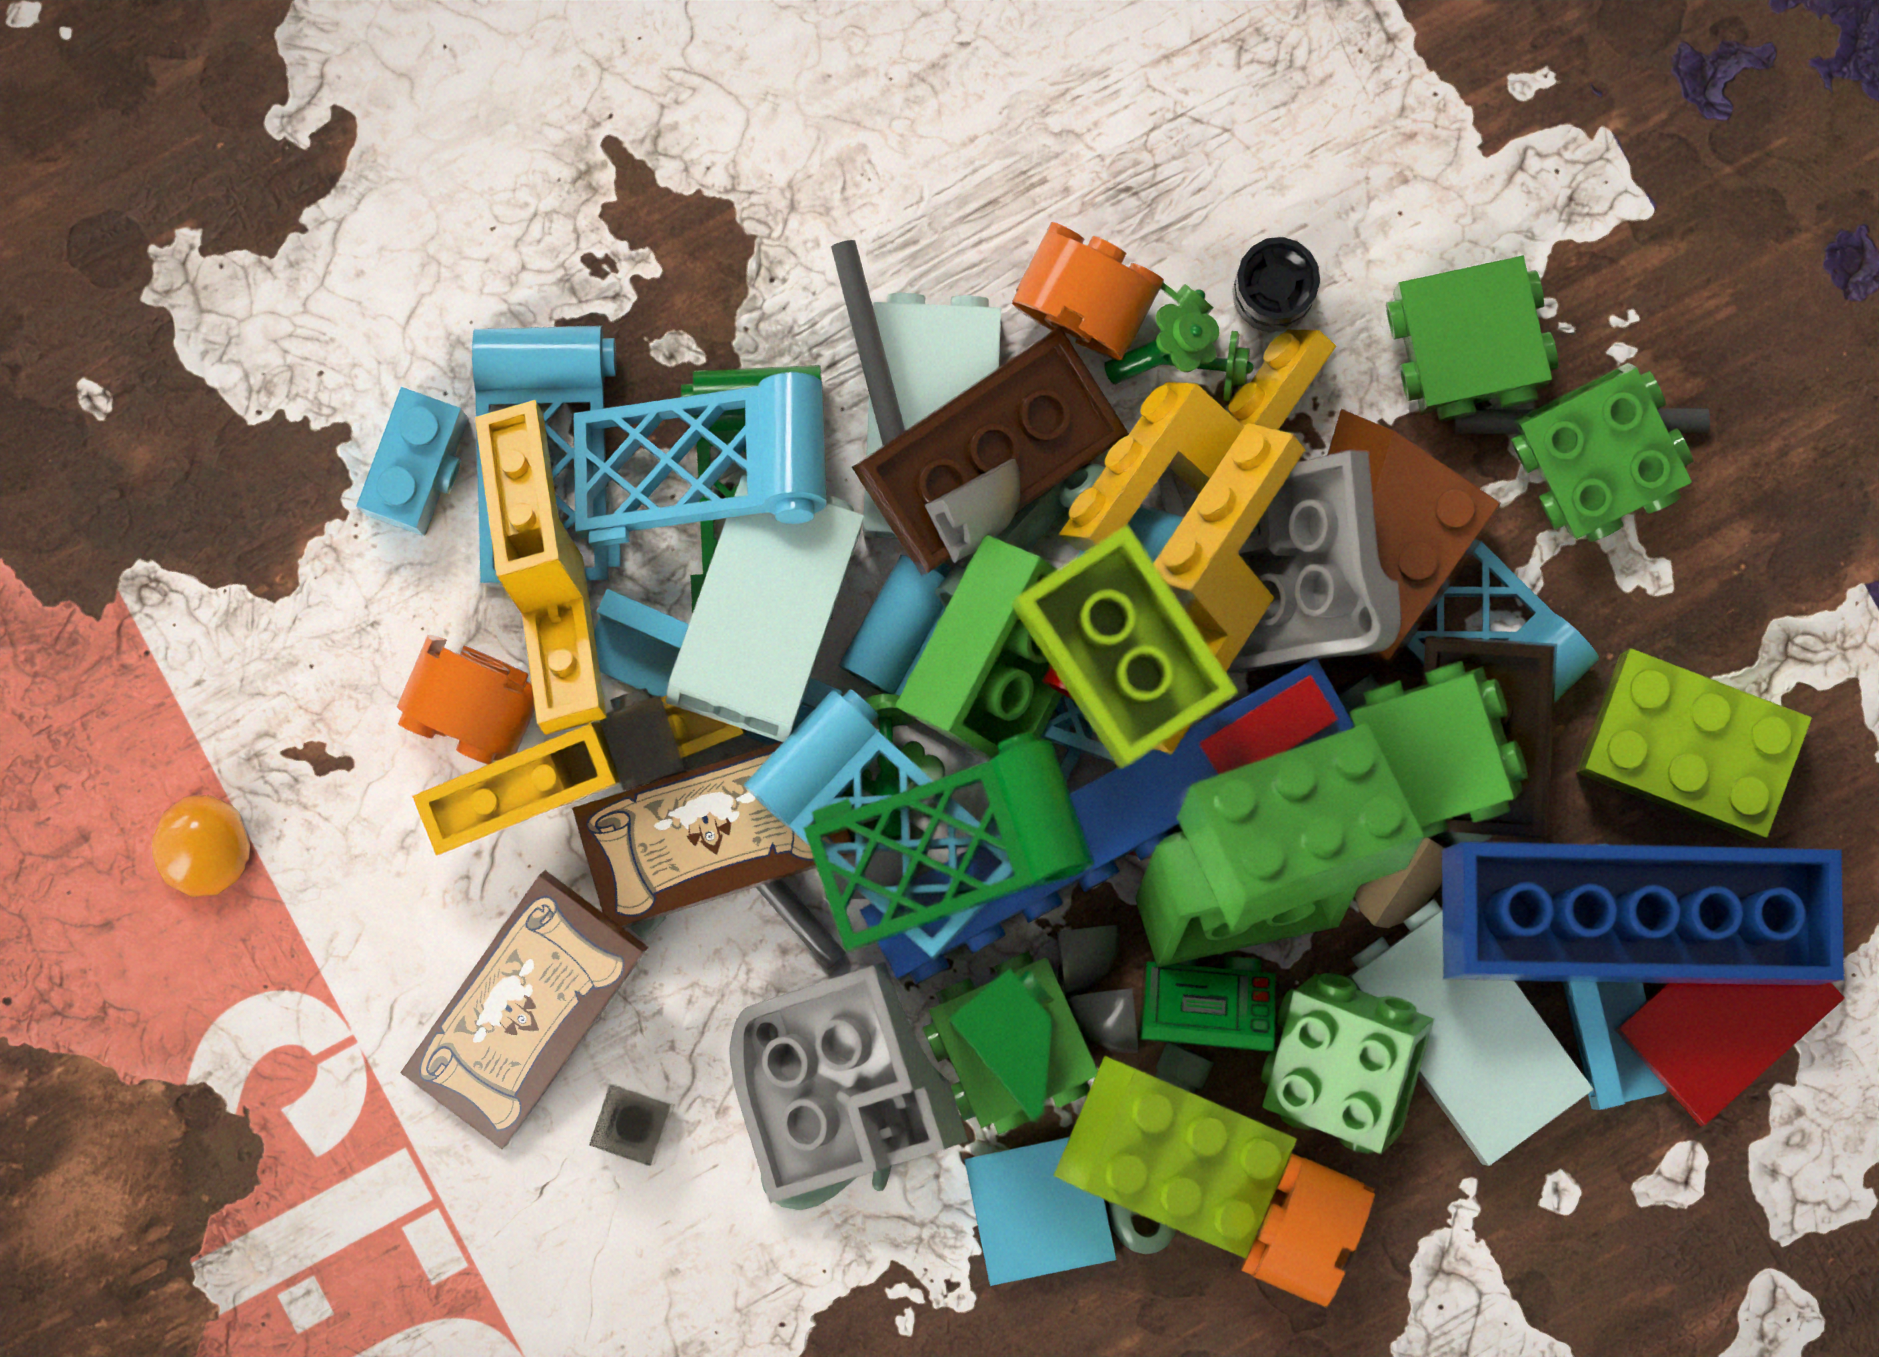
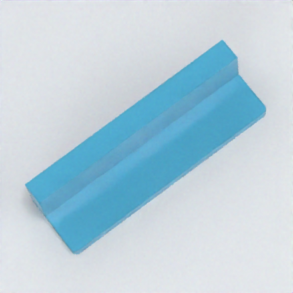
M606 589L597 610L600 619L594 630L600 673L657 698L666 696L668 683L689 624ZM810 678L793 731L832 690L839 693L842 697L844 696L843 692L814 678ZM746 730L747 733L742 734L767 746L781 742Z
M1562 981L1583 1075L1594 1089L1588 1093L1591 1109H1606L1624 1105L1628 1101L1665 1093L1667 1088L1615 1031L1623 1021L1647 1001L1643 983Z

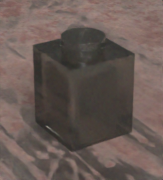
M647 688L610 700L613 711L606 713L607 718L600 720L623 790L640 787L689 770L669 706L666 703V697L657 696L650 699Z
M616 1083L609 1084L588 1146L647 1166H653L657 1161L676 1104Z

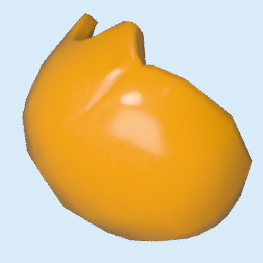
M211 795L184 797L165 810L152 838V856L159 874L165 883L191 897L218 895L239 880L245 870V864L249 860L250 843L239 811L231 804Z

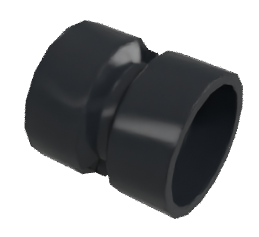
M1285 237L1266 238L1253 245L1241 259L1232 288L1234 305L1241 318L1253 328L1269 333L1286 331L1300 324L1310 311L1320 285L1319 266L1311 251L1298 241Z

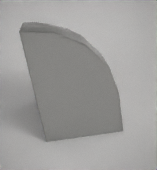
M1015 459L1008 460L925 505L954 563L975 552L986 534L996 538L1011 523L1020 504L1021 477Z

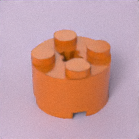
M1051 222L1016 289L1012 305L1021 313L1051 331L1061 327L1064 333L1076 338V344L1103 356L1122 360L1126 350L1131 347L1165 280L1153 271L1138 264L1131 263L1129 267L1122 264L1127 253L1116 245L1096 236H1092L1089 244L1084 245L1085 239L1081 235L1063 225Z
M427 635L397 704V708L402 712L398 725L430 739H433L434 735L437 734L444 737L448 735L460 740L456 748L457 752L488 765L493 760L498 761L506 758V756L516 754L535 712L532 683L526 682L529 674L467 646H463L461 653L458 654L444 648L447 639Z
M1291 1153L1263 1218L1264 1223L1259 1236L1256 1235L1247 1259L1244 1258L1241 1271L1312 1303L1315 1302L1327 1307L1344 1277L1345 1271L1342 1269L1351 1251L1355 1252L1374 1201L1375 1193L1373 1191L1375 1189L1342 1173Z

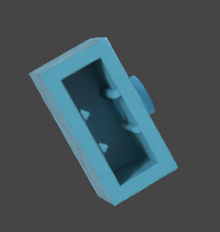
M401 387L356 507L369 517L425 536L441 492L449 494L458 475L461 458L455 457L469 419L464 411L457 406Z

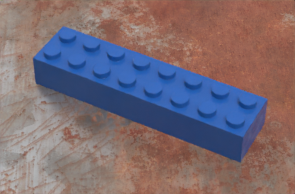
M1317 658L1190 727L1172 755L1152 748L1122 769L1118 767L1070 793L1094 859V865L1088 870L1065 880L1043 886H1034L987 903L935 960L905 933L877 942L898 981L910 975L915 985H918L949 968V964L944 957L945 955L965 944L968 946L971 954L982 950L1005 937L1006 933L1001 924L1023 913L1028 923L1061 906L1063 901L1058 893L1079 882L1084 892L1098 886L1117 875L1120 870L1115 861L1135 851L1140 861L1152 856L1156 845H1159L1162 840L1173 835L1172 830L1180 826L1177 816L1191 784L1218 775L1199 743L1307 676L1311 675L1338 720L1289 750L1352 729L1354 724ZM979 847L966 875L985 882L1002 862L985 847ZM966 851L957 856V870ZM947 861V862H945V863H943V864L949 866V861ZM934 869L912 880V886L950 884L949 876ZM946 894L912 896V901L929 907L942 902ZM872 903L860 909L869 928L881 923L884 914ZM900 905L899 909L904 913V906ZM951 916L920 928L929 937L933 938L951 919Z

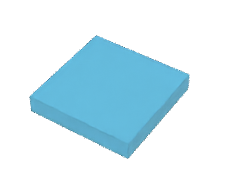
M1070 1137L964 1159L990 1286L1116 1260L1104 1199L1053 1176Z

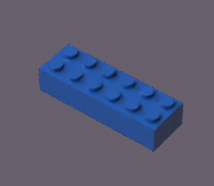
M1462 842L1442 849L1443 979L1820 985L1844 980L1841 850Z

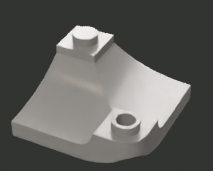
M1350 450L1297 462L1238 552V555L1273 595L1274 599L1226 673H1246L1310 661L1315 658L1357 656L1379 652L1387 649L1395 641L1399 633L1401 611L1398 582L1391 580L1384 574L1378 558L1368 451Z
M886 962L748 1006L737 1017L729 1046L731 1072L740 1109L770 1203L875 1172L968 1141L949 1079L942 1081L921 1048L901 1006ZM771 1023L776 1027L779 1036L773 1040L769 1035Z

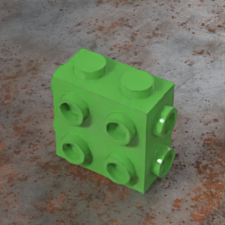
M1524 255L1398 282L1393 291L1394 301L1386 302V313L1391 335L1394 340L1404 339L1409 361L1400 364L1404 393L1407 401H1418L1421 415L1437 412L1439 421H1449L1475 414V403L1499 398L1501 408H1508L1536 401L1539 399L1537 390L1544 389L1552 380L1550 371L1558 369V355L1554 338L1551 332L1541 333L1536 309L1544 307V295L1540 277L1536 270L1527 272Z
M1630 363L1624 364L1513 419L1520 435L1511 439L1512 445L1525 471L1530 473L1537 469L1548 492L1538 496L1554 530L1565 526L1568 533L1575 539L1584 535L1587 536L1589 542L1602 539L1624 526L1621 517L1641 507H1644L1647 514L1661 510L1682 497L1678 489L1692 483L1685 466L1693 463L1694 459L1679 429L1675 428L1669 432L1667 431L1657 410L1667 404L1656 379L1650 371L1640 375L1637 367Z
M1462 661L1424 673L1428 684L1407 691L1403 690L1401 681H1395L1363 692L1366 703L1350 711L1354 727L1368 724L1424 834L1423 838L1448 830L1446 819L1470 812L1472 821L1478 822L1509 812L1510 808L1507 800L1514 799L1523 791L1520 780L1527 778V768L1521 749L1516 741L1507 743L1500 718L1507 716V707L1498 681L1496 679L1487 681L1483 667L1465 672Z
M1027 951L994 966L998 977L1009 968L1012 969L1018 978L1029 970L1053 999L1044 1008L1052 1018L1045 1100L1052 1097L1056 1107L1059 1108L1088 1095L1091 1089L1088 1080L1095 1078L1098 1070L1047 957L1034 962L1030 952ZM969 977L935 993L940 1005L929 1009L934 1022L922 1028L937 1062L949 1057L960 1080L952 1084L951 1089L963 1120L967 1121L976 1117L981 1129L994 1124L999 1135L1031 1119L948 1020V1018L993 982L991 981L975 989Z
M1331 973L1314 974L1296 990L1290 989L1280 1006L1277 1024L1284 1027L1279 1047L1275 1046L1263 1067L1261 1082L1267 1084L1268 1088L1262 1108L1280 1114L1281 1119L1286 1124L1304 1130L1318 1129L1339 1137L1340 1142L1351 1150L1361 1153L1377 1152L1381 1154L1402 1134L1434 1018L1416 1012L1417 1008L1415 1005L1402 998L1393 996L1379 998L1356 989L1357 985L1352 980L1344 976Z

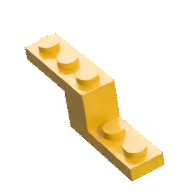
M1287 329L1286 332L1277 336L1268 345L1263 355L1265 362L1252 381L1242 386L1234 394L1228 405L1230 412L1225 410L1197 383L1165 382L1164 385L1156 388L1143 402L1140 410L1142 416L1128 436L1120 439L1108 452L1105 458L1106 468L1094 485L1083 491L1072 503L1069 509L1070 519L1059 535L1076 550L1088 551L1128 524L1167 467L1199 494L1246 423L1279 430L1334 351L1336 345L1320 330Z
M536 400L475 417L496 575L522 614L537 724L544 734L548 735L605 719L607 715L583 556L558 517L543 412Z
M1246 423L1153 563L1225 673L1274 599L1273 595L1238 555V552L1306 450L1294 434L1251 423ZM1192 723L1153 749L1172 755Z
M666 696L602 722L590 723L412 795V798L434 853L438 856L557 807L572 804L747 732L745 729L667 704Z

